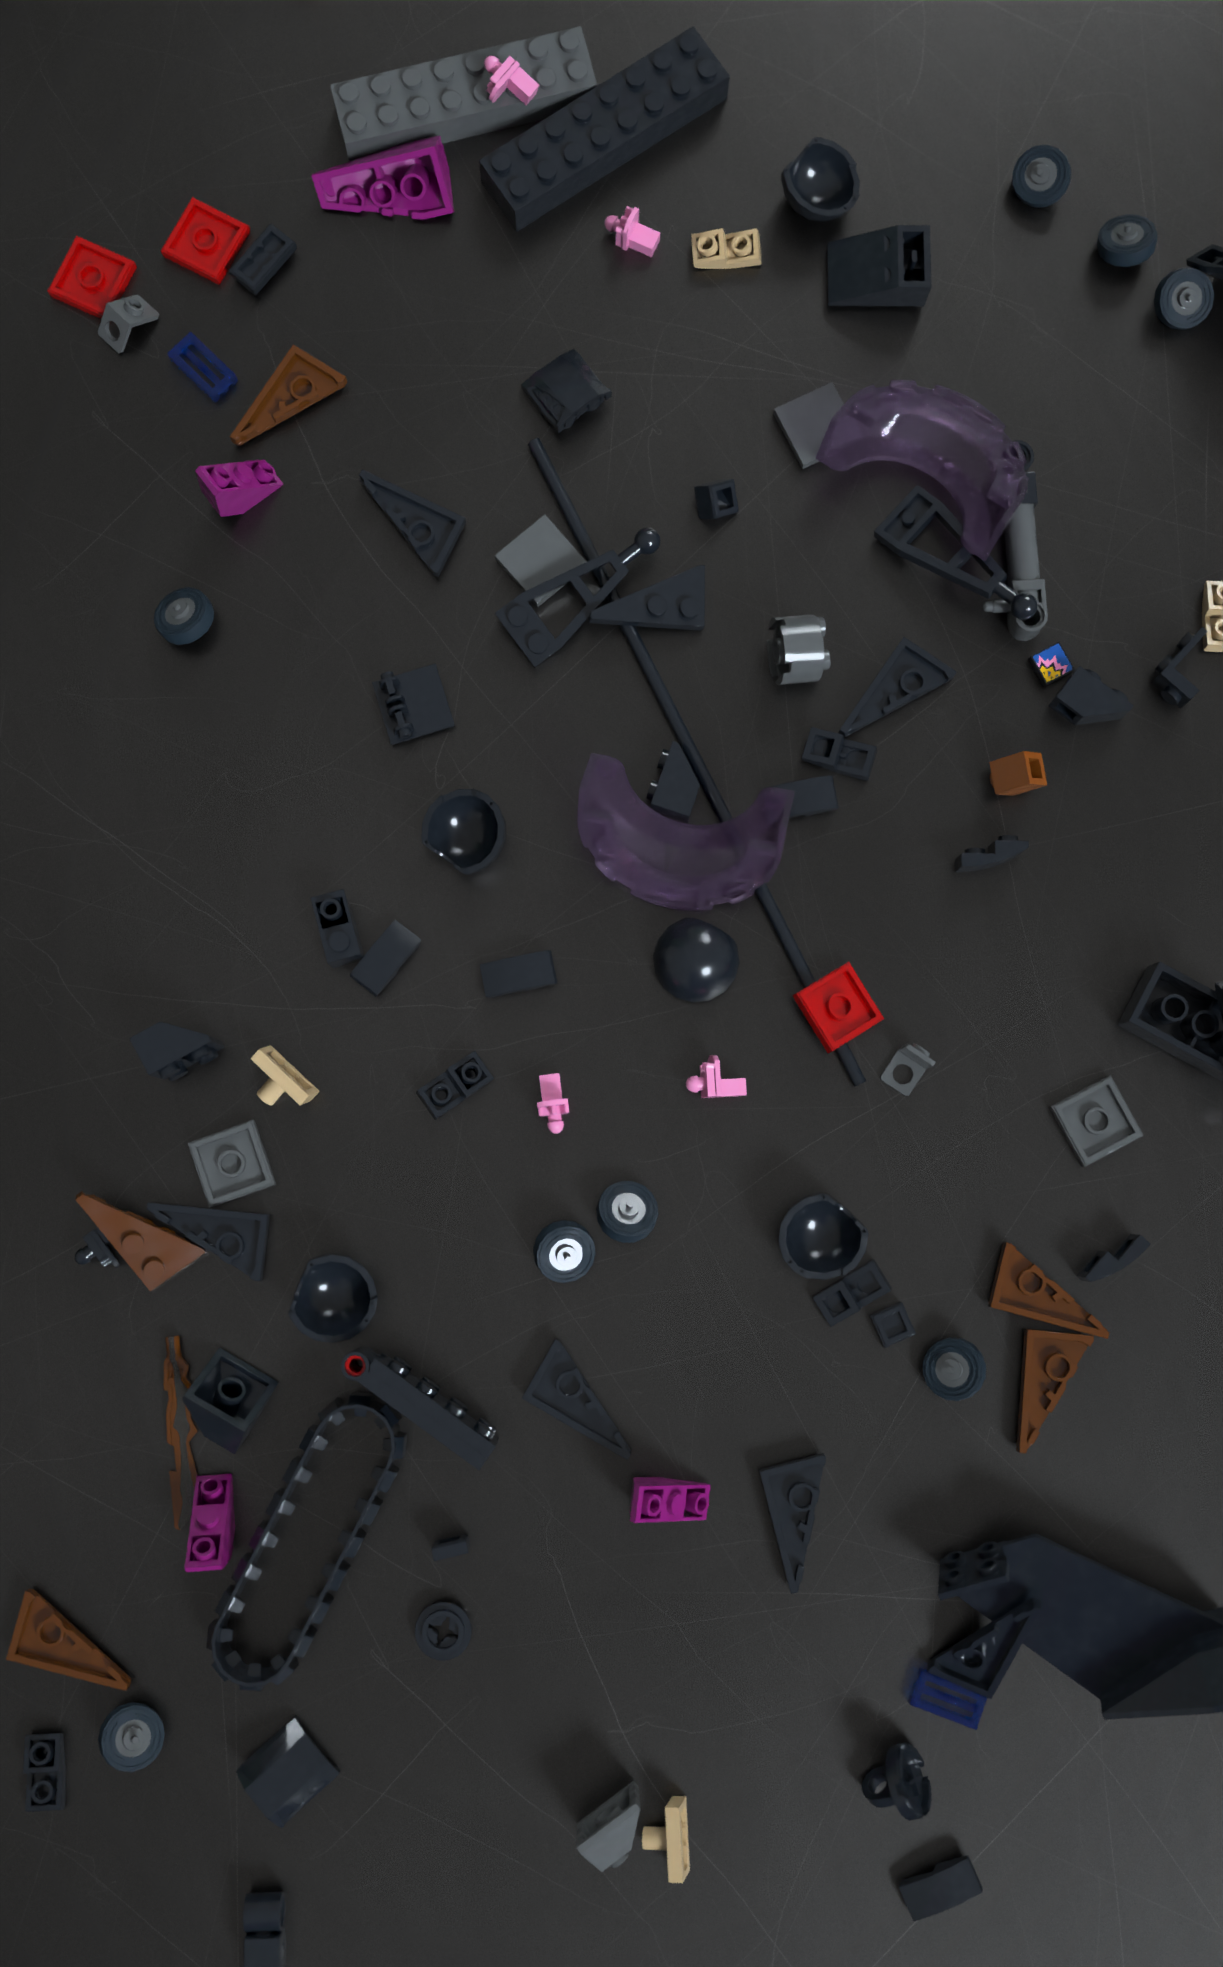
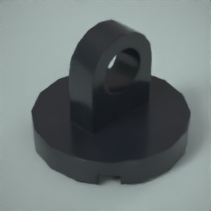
M910 1743L892 1745L887 1751L886 1765L872 1769L865 1776L862 1783V1793L877 1808L895 1805L900 1814L908 1821L923 1818L922 1816H926L929 1813L932 1801L930 1780L928 1776L923 1777L920 1767H924L923 1758ZM887 1781L884 1789L879 1793H875L877 1786Z

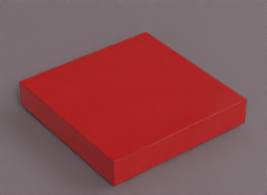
M192 197L162 247L161 253L163 257L220 285L251 231L249 225Z
M76 235L47 291L51 297L102 319L106 303L121 299L137 265L131 259Z
M850 962L845 963L793 995L794 1000L827 1053L834 1051L884 1020V1017Z

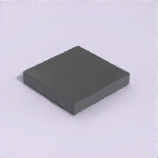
M833 382L774 409L773 414L802 469L854 446L861 441V436Z
M543 515L495 555L496 561L524 592L587 562L546 515ZM563 586L532 600V602L539 607Z
M1111 1075L1049 1107L1081 1167H1085L1144 1136Z
M255 1120L188 1143L209 1208L277 1185Z

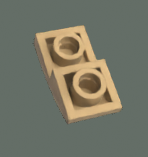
M723 228L691 234L693 265L695 268L728 269L762 265L760 235L757 228L725 234Z
M1206 581L1204 584L1202 627L1208 632L1202 637L1203 651L1223 652V581Z

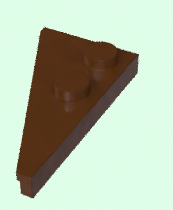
M292 345L230 435L231 441L238 446L244 444L345 387L347 384L346 377L297 346Z
M82 1191L76 1195L75 1200L149 1291H152L205 1253L203 1247L175 1235V1231L166 1227H158L152 1221L128 1210L124 1212L107 1204L106 1200L95 1195H87Z
M1003 1242L988 1307L1108 1339L1110 1332L1102 1326L1100 1321L1085 1311L1074 1301V1298L1057 1283L1050 1280L1040 1268L1032 1264L1017 1251L1014 1245Z
M1024 1329L1017 1452L1026 1453L1028 1448L1036 1441L1040 1434L1039 1429L1049 1412H1053L1066 1389L1067 1381L1077 1371L1078 1362L1087 1347H1091L1094 1341L1093 1335Z
M29 1588L25 1591L6 1660L123 1691L130 1687L132 1678L34 1589Z

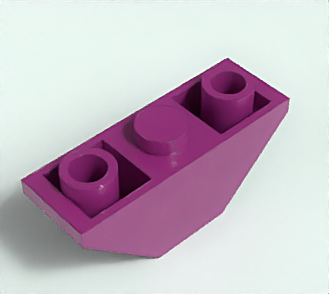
M265 459L198 466L195 470L201 492L221 517L245 513L284 485L276 475L275 469Z
M232 1474L196 1476L185 1571L222 1570L232 1559L235 1534Z
M633 1477L629 1507L630 1522L706 1520L709 1507L710 1484L661 1477Z

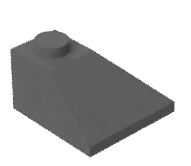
M632 1781L577 1823L576 1848L583 1857L601 1872L609 1866L616 1868L628 1858V1852L632 1848L640 1813L639 1789L635 1781Z

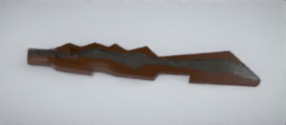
M179 1335L165 1337L167 1355L164 1361V1391L168 1390L169 1397L166 1409L167 1443L174 1446L176 1471H169L174 1525L177 1530H181L190 1520L192 1514L196 1476H198L189 1441L198 1430L189 1410L182 1401L183 1396L192 1384L187 1378L189 1365L182 1357Z

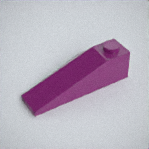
M440 135L409 142L311 175L321 208L358 213L361 211L377 212L385 216H393V214L412 216L411 219L420 220L454 212L450 170Z

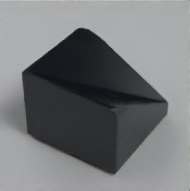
M719 479L694 486L700 519H717L739 512L734 479Z

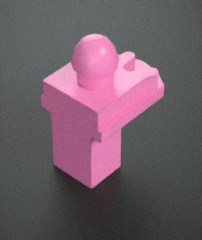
M488 56L484 61L485 69L488 73L493 74L489 79L490 82L486 90L490 94L489 100L494 103L505 89L508 88L527 105L537 94L539 84L519 67L520 64L511 56L503 64L499 62L500 59L496 56Z
M627 206L625 214L621 216V219H618V216L610 215L605 219L604 224L607 230L616 232L615 245L622 247V250L625 251L629 247L647 256H653L660 241V232L639 224V208L634 207L633 209Z
M710 1055L707 1062L699 1065L700 1077L697 1075L691 1076L686 1081V1088L695 1093L701 1091V1098L747 1095L746 1078L721 1079L720 1060L717 1055Z
M559 1073L540 1075L542 1102H537L538 1115L541 1118L548 1117V1129L550 1132L558 1134L564 1127L561 1115L569 1113L568 1098H562Z

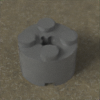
M807 614L773 617L770 620L768 630H774L773 639L767 640V656L772 677H779L775 683L777 685L819 681L823 670L830 668V653L828 649H824L823 637L826 633L824 617Z

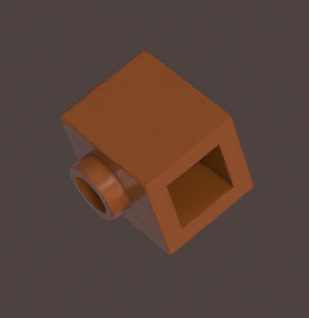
M1022 751L989 762L991 769L990 782L996 795L1015 796L1047 786L1041 753Z

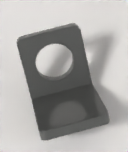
M139 295L106 303L98 335L115 351L122 353L125 350L132 327L157 320L159 313ZM110 321L116 323L119 328L120 337L118 340L114 339L109 331Z
M906 1043L899 1047L880 1076V1080L902 1095L909 1096L925 1070L933 1067L936 1062L929 1058L930 1053L915 1043H912V1045ZM904 1064L911 1069L912 1078L908 1083L899 1084L894 1080L893 1070L897 1065Z

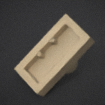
M271 1045L258 1049L252 1056L251 1060L270 1077L257 1091L258 1097L264 1103L272 1106L286 1092L299 1105H303L312 1101L319 1093V1090Z
M672 1796L665 1806L666 1827L644 1826L642 1846L644 1850H667L668 1883H683L690 1871L686 1796Z

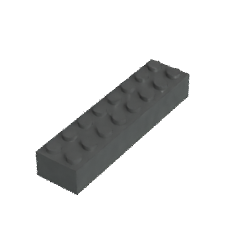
M579 26L330 84L350 162L409 142L440 135L443 144L541 121L597 87V81L583 30ZM488 56H496L502 64L511 56L520 64L519 67L539 84L537 94L527 105L508 88L505 89L494 103L489 100L490 94L486 90L490 82L489 79L493 74L488 73L485 69L484 61Z

